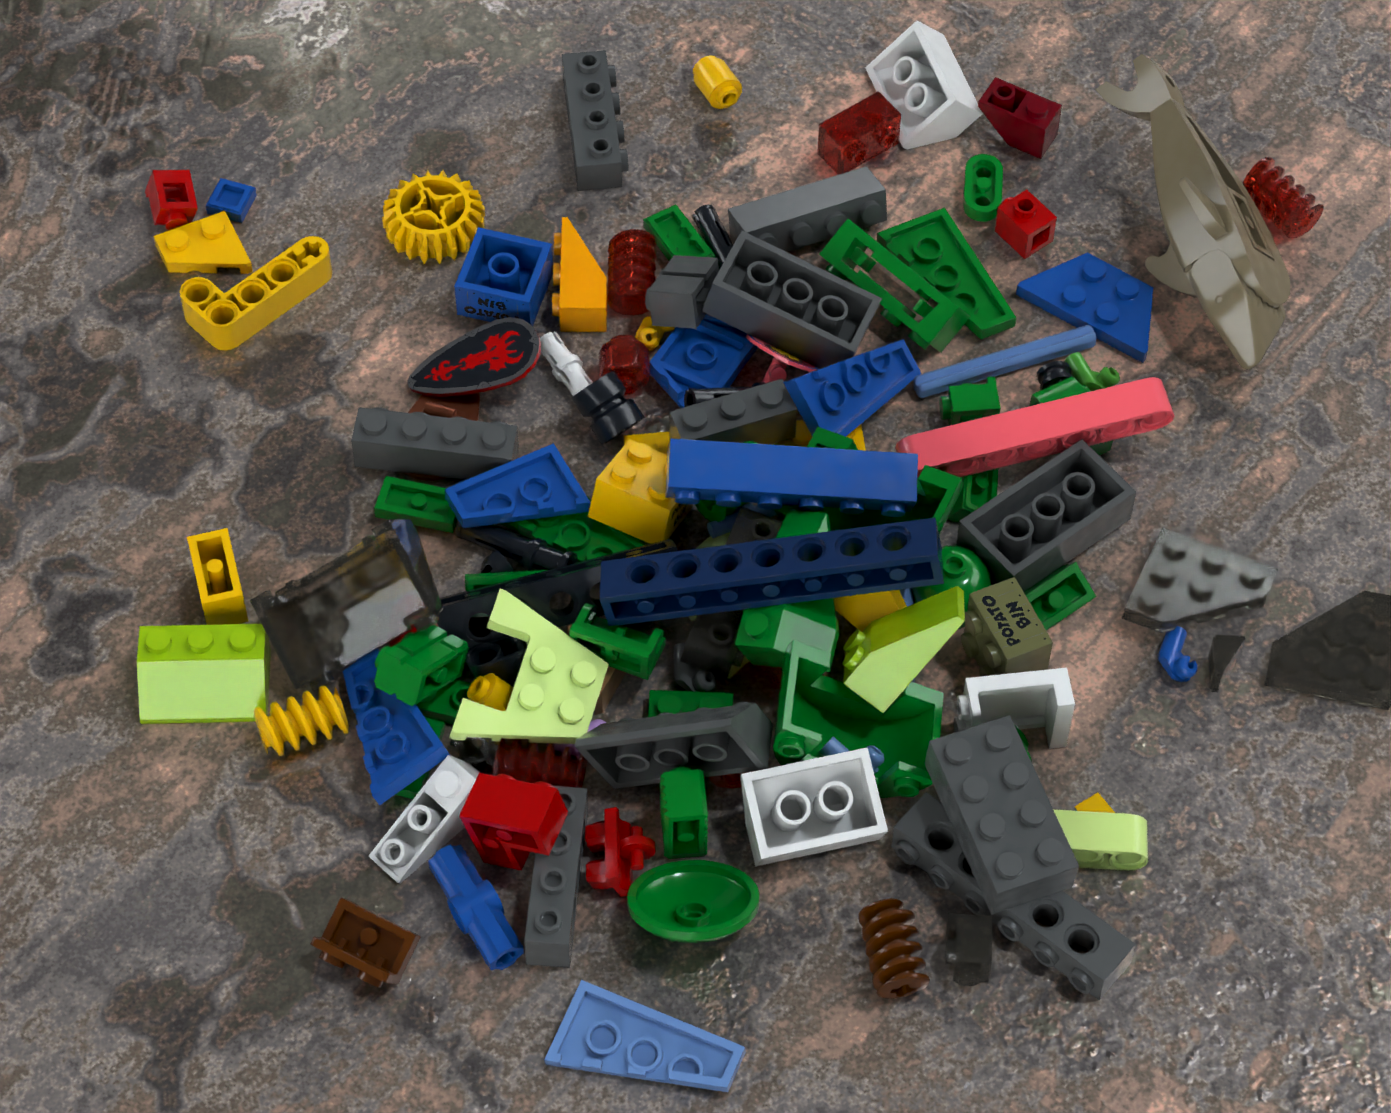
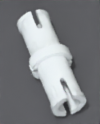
M548 332L540 338L541 353L553 368L552 374L558 381L563 382L573 396L593 383L582 368L583 362L577 355L572 354L567 349L557 332Z

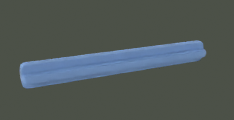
M1085 325L914 377L913 386L917 396L924 398L948 391L949 386L978 382L987 379V377L998 376L1092 348L1096 345V334L1092 326Z

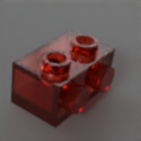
M878 91L819 124L817 154L837 175L849 172L899 144L901 113Z

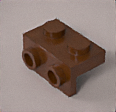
M341 897L322 937L314 936L310 945L322 950L319 956L322 960L339 968H343L345 963H348L359 969L357 974L359 979L381 988L383 982L399 984L421 936Z

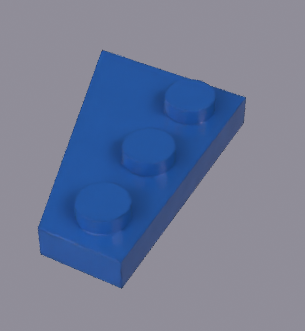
M554 443L444 489L445 499L463 528L589 512L591 504Z

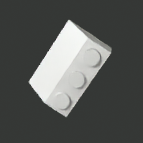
M919 21L914 22L865 67L902 147L907 150L956 138L983 114L945 36Z
M868 747L741 774L745 824L755 867L880 840L888 832Z

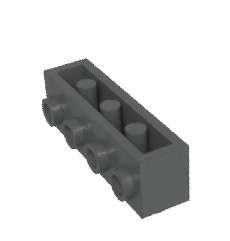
M606 50L562 54L563 84L577 191L622 187V172L629 171L627 149H620L619 143L625 142L623 121H616L615 115L621 114L619 93H612L611 87L617 86L615 65H608Z
M865 166L728 209L730 239L734 244L742 230L788 252L831 239L847 218L861 229H865L874 224L887 221L886 189L869 168Z
M358 407L351 439L355 467L463 480L470 479L518 458L519 454L518 426L508 425L501 421H473L458 416L447 418L430 416L423 412H396L382 407L372 409Z

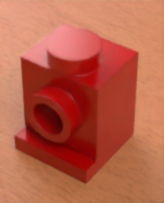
M152 170L145 194L146 197H149L154 225H165L167 230H171L193 222L198 206L190 170Z

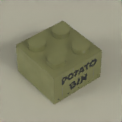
M1015 577L969 594L967 612H965L964 634L961 635V643L967 656L975 658L980 667V676L1048 670L1053 642Z

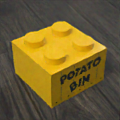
M629 439L596 478L588 517L652 544L667 540L693 508V504H679L675 502V498L665 497L667 455L652 449L647 444Z

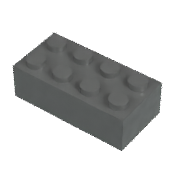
M741 230L711 285L702 312L821 369L855 356L882 298Z
M1081 439L960 520L956 546L972 550L984 561L991 573L992 585L1015 577L1023 592H1025L1130 520L1136 491Z
M1008 715L930 740L924 764L991 915L1072 888L1079 864L1011 716Z

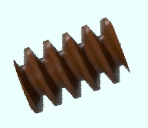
M894 898L882 899L865 906L859 912L858 917L859 923L863 927L862 938L866 942V955L870 958L869 970L873 974V987L877 990V995L885 999L909 996L926 988L930 983L929 976L921 973L926 968V962L923 958L917 957L923 950L922 945L914 941L918 938L919 931L915 926H910L915 921V914L910 910L902 909L904 903Z

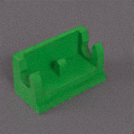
M585 603L575 623L572 624L569 630L570 637L607 662L609 667L648 680L666 645V638L662 637L664 630L655 628L652 634L648 635L623 625L608 626L606 619L598 617L595 612H592L594 605Z

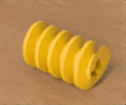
M320 686L318 689V700L309 691L303 692L301 706L294 697H287L286 711L276 701L270 704V716H267L260 707L254 709V718L267 755L268 748L273 747L279 756H283L284 742L287 741L296 751L300 750L302 736H305L312 746L316 745L317 731L319 730L328 740L333 739L334 725H337L344 735L349 733L346 713L336 687H334L333 695L326 686Z

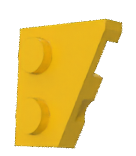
M225 211L154 235L155 246L170 273H188L189 271L217 273L218 267L240 268V274L253 272L251 261Z

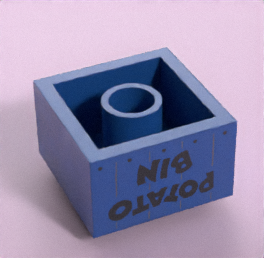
M478 227L454 286L457 315L487 322L512 317L523 319L533 326L553 275L552 244Z

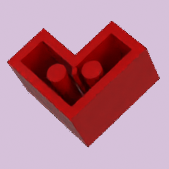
M479 773L459 817L483 863L522 871L530 852L550 855L568 815V810L558 789L546 782H536L534 784L519 781L506 774L494 776Z

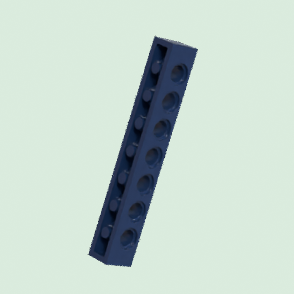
M935 517L601 561L600 601L608 626H617L944 584L942 546Z

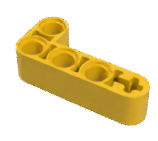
M305 237L225 293L206 278L194 277L186 280L180 288L185 320L218 350L226 351L238 347L331 279L333 273L328 243L321 237Z

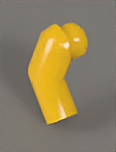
M651 316L645 317L635 334V342L641 350H654L658 346L664 332L674 330L675 327L652 326Z

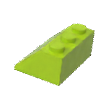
M266 623L139 626L137 679L140 723L256 722L254 709L260 707L268 716L271 647Z

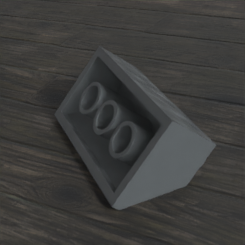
M739 702L734 706L720 708L703 707L691 712L661 713L654 717L640 719L624 718L618 722L603 723L577 738L575 748L613 789L660 783V776L664 772H669L678 767H687L692 770L700 769L703 771L704 777L768 769L773 723L756 703Z

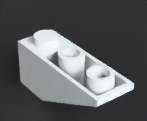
M447 755L369 854V857L397 883L401 884L465 828L459 815L480 772L468 762Z

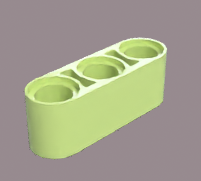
M1054 810L1079 864V868L1136 870L1147 865V820L1143 817L1125 813Z

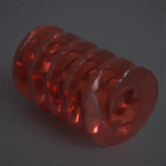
M1270 156L1265 157L1251 168L1243 181V185L1258 210H1262V214L1267 219L1272 220V223L1278 229H1282L1283 234L1288 238L1300 237L1310 231L1318 222L1324 206L1323 204L1313 206L1316 197L1311 193L1304 195V186L1301 184L1294 186L1295 178L1291 175L1284 176L1285 169L1281 166L1274 167L1275 160Z
M640 229L621 231L614 235L608 244L607 302L613 311L622 315L635 316L649 312L645 305L647 289L656 281V239L647 231Z
M501 738L495 757L493 775L506 774L516 780L534 784L536 782H546L552 786L582 788L586 774L587 759L580 753L576 760H572L570 746H566L560 756H555L554 743H548L542 753L538 750V743H530L527 749L522 748L521 739H513L512 743L507 745L505 738Z

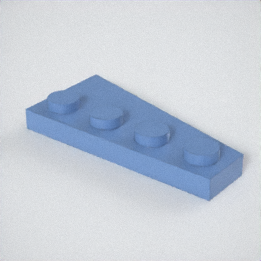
M581 980L544 1061L546 1065L729 1092L746 1049L742 1045Z

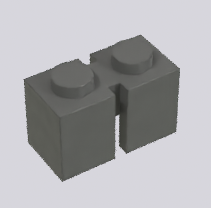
M674 255L666 267L660 271L656 281L646 292L645 305L647 310L651 311L652 326L697 329L706 313L702 312L711 285L719 272L718 258Z

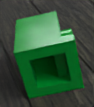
M995 376L987 377L986 384L964 383L959 386H949L948 396H940L939 400L941 419L948 420L950 426L1000 414L1001 407Z

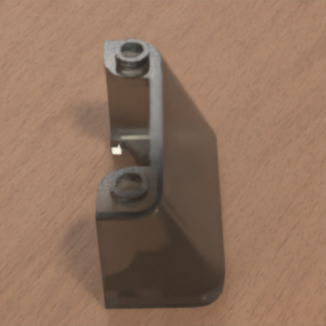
M389 519L371 529L374 535L361 539V544L303 578L285 583L286 586L276 591L275 595H272L270 590H267L249 600L295 689L310 686L313 692L318 691L320 686H328L335 681L334 673L413 628L420 632L440 621L437 614L443 611L444 608L420 536L411 519Z

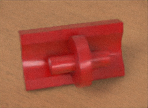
M617 807L604 809V820L585 826L587 847L592 853L605 851V859L587 862V882L594 890L614 888L620 897L627 896L628 890L633 883L632 870H642L644 868V860L650 859L655 855V841L643 836L642 827H632L629 822L621 820Z

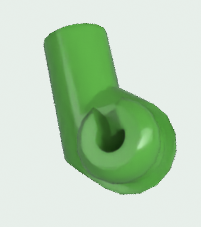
M1080 352L1072 353L1065 359V362L1069 363L1071 367V375L1081 385H1086L1090 391L1115 386L1120 381L1119 373L1112 367L1109 369L1104 367L1100 372L1091 370Z

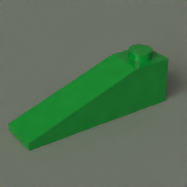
M788 510L776 538L830 531L829 516L827 513ZM834 598L744 609L735 646L752 665L783 668L786 648L792 640H796L830 652V668L825 671L830 672L839 637V624L835 617Z

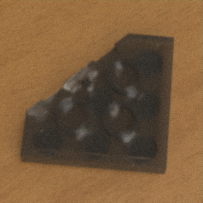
M1162 527L1125 606L1122 619L1156 632L1164 633L1175 630L1179 623L1194 619L1199 624L1226 617L1228 612L1233 609L1245 606L1248 610L1264 607L1278 569Z
M1362 591L1272 642L1264 686L1389 710L1391 706V596Z

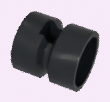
M614 370L572 397L583 417H592L593 421L590 427L602 445L645 418L633 399L624 398L626 387Z

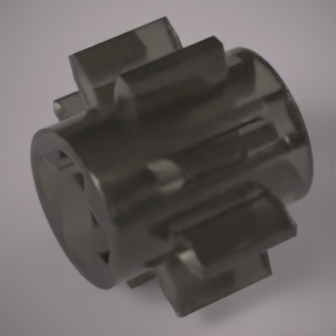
M466 737V740L452 739L450 745L457 747L458 759L472 764L478 770L484 760L491 766L498 761L499 757L494 750L502 749L506 741L501 739L499 742L491 741L492 738H479L483 741L484 745L482 744L477 748L472 741L477 740L479 737Z

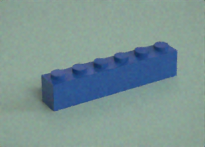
M670 438L667 450L665 497L675 498L676 503L686 505L697 504L700 500H716V504L723 507H737L741 505V502L757 503L759 508L769 510L780 509L782 505H798L799 510L808 512H819L823 510V507L840 508V512L844 514L855 515L864 513V510H881V515L901 517L906 512H911L917 502L918 454Z

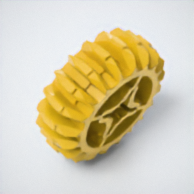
M427 170L423 177H418L413 173L410 182L400 180L398 189H390L388 199L384 200L382 222L383 228L386 230V237L389 243L394 244L398 253L406 252L409 260L420 256L424 264L429 258H435L440 264L443 257L449 256L455 261L458 251L468 254L470 244H472L478 227H485V207L482 205L481 196L478 190H473L470 180L461 182L458 173L450 178L447 177L444 170L439 175H432Z

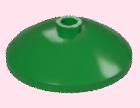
M682 860L654 867L635 879L627 895L628 911L637 924L660 938L685 943L714 941L738 932L756 916L760 902L759 889L749 875L733 866L707 860Z

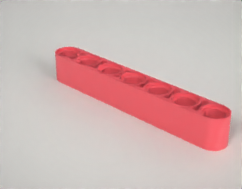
M1150 377L913 434L901 439L896 444L895 449L897 453L918 454L917 477L920 476L925 465L958 477H964L1062 453L1081 439L1091 446L1157 430L1168 425L1175 416L1162 380Z

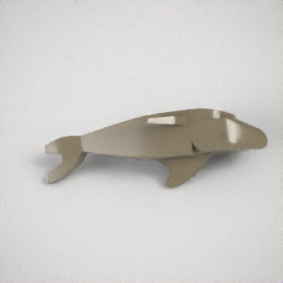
M1141 54L1133 60L1138 77L1137 85L1133 90L1125 91L1108 81L1095 90L1107 103L1129 116L1151 121L1157 196L1170 244L1164 255L1160 257L1149 256L1146 259V269L1159 281L1177 292L1198 298L1210 322L1239 365L1246 370L1252 369L1263 359L1285 319L1286 313L1283 303L1289 298L1291 290L1288 271L1275 244L1274 236L1267 228L1253 199L1233 169L1185 108L1182 94L1174 79L1161 66Z

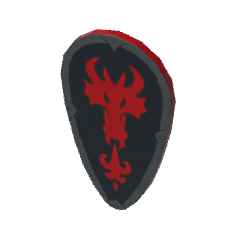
M512 317L497 319L473 329L434 352L409 376L407 384L414 393L435 397L467 395L505 387L521 380L535 367L541 354V340L535 328L523 319Z

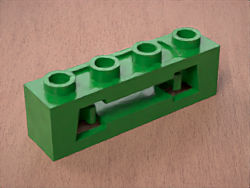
M848 218L819 253L821 257L829 262V265L825 268L829 273L843 280L849 278L858 287L882 298L880 304L884 309L880 314L897 328L903 322L912 329L908 337L924 350L931 345L942 353L971 317ZM867 247L874 252L871 257L864 253ZM878 262L922 298L919 299L912 309L922 316L923 319L917 322L914 319L917 316L914 312L861 270L858 273L854 271L856 265L869 273ZM930 298L938 303L935 308L927 303Z

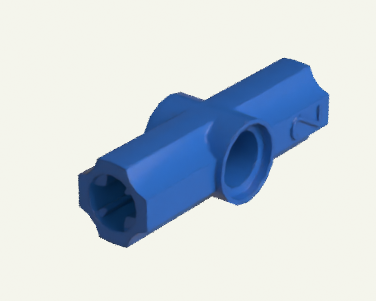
M450 844L441 848L428 861L429 869L448 898V907L457 926L463 934L469 933L490 970H503L513 965L524 954V949L504 916V908L494 887L488 880H482L461 844L457 846Z

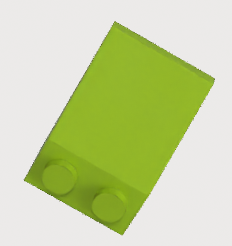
M955 586L874 620L863 632L859 629L856 630L849 637L843 648L845 650V659L842 663L844 666L843 684L884 713L964 623V590Z

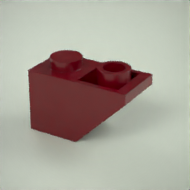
M996 77L978 101V107L1007 145L1034 157L1042 159L1058 135L1061 104Z

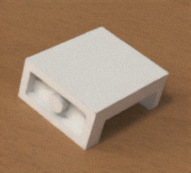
M1067 668L966 678L963 695L957 696L959 717H954V733L1010 715L1013 723L1020 730L1045 727L1049 749L1066 747L1075 706Z

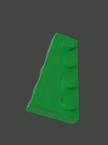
M945 208L877 233L876 241L971 316L965 325L981 340L1015 327V314Z
M589 512L500 523L531 540L541 538L546 540L547 546L564 553L567 551L576 553L577 563L645 545L638 538L589 518Z

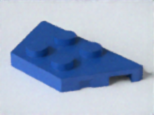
M1088 252L1025 279L1017 285L1016 295L1076 328L1090 325L1098 340L1141 363H1144L1146 360L1153 298L1152 286Z
M706 314L697 329L675 327L650 360L649 374L680 408H684L685 391L689 390L688 388L730 387L758 347L746 338L747 333Z

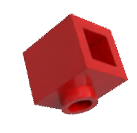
M1026 189L1015 197H1008L1000 204L997 209L995 232L1021 257L1026 259L1053 242L1057 217Z

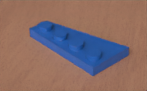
M904 339L783 383L812 436L816 428L820 427L846 437L913 381L915 376L920 375L921 371Z
M376 647L343 670L351 709L355 713L358 723L356 725L358 738L364 748L365 755L363 759L372 782L370 784L371 793L377 803L381 805L442 762L450 753L417 705L412 707L397 699L396 694L389 695L376 688L374 682L377 672L375 660L380 652Z

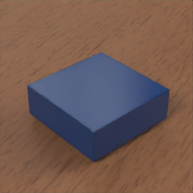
M220 178L206 204L207 214L214 215L225 211L229 220L242 223L257 196L256 188Z

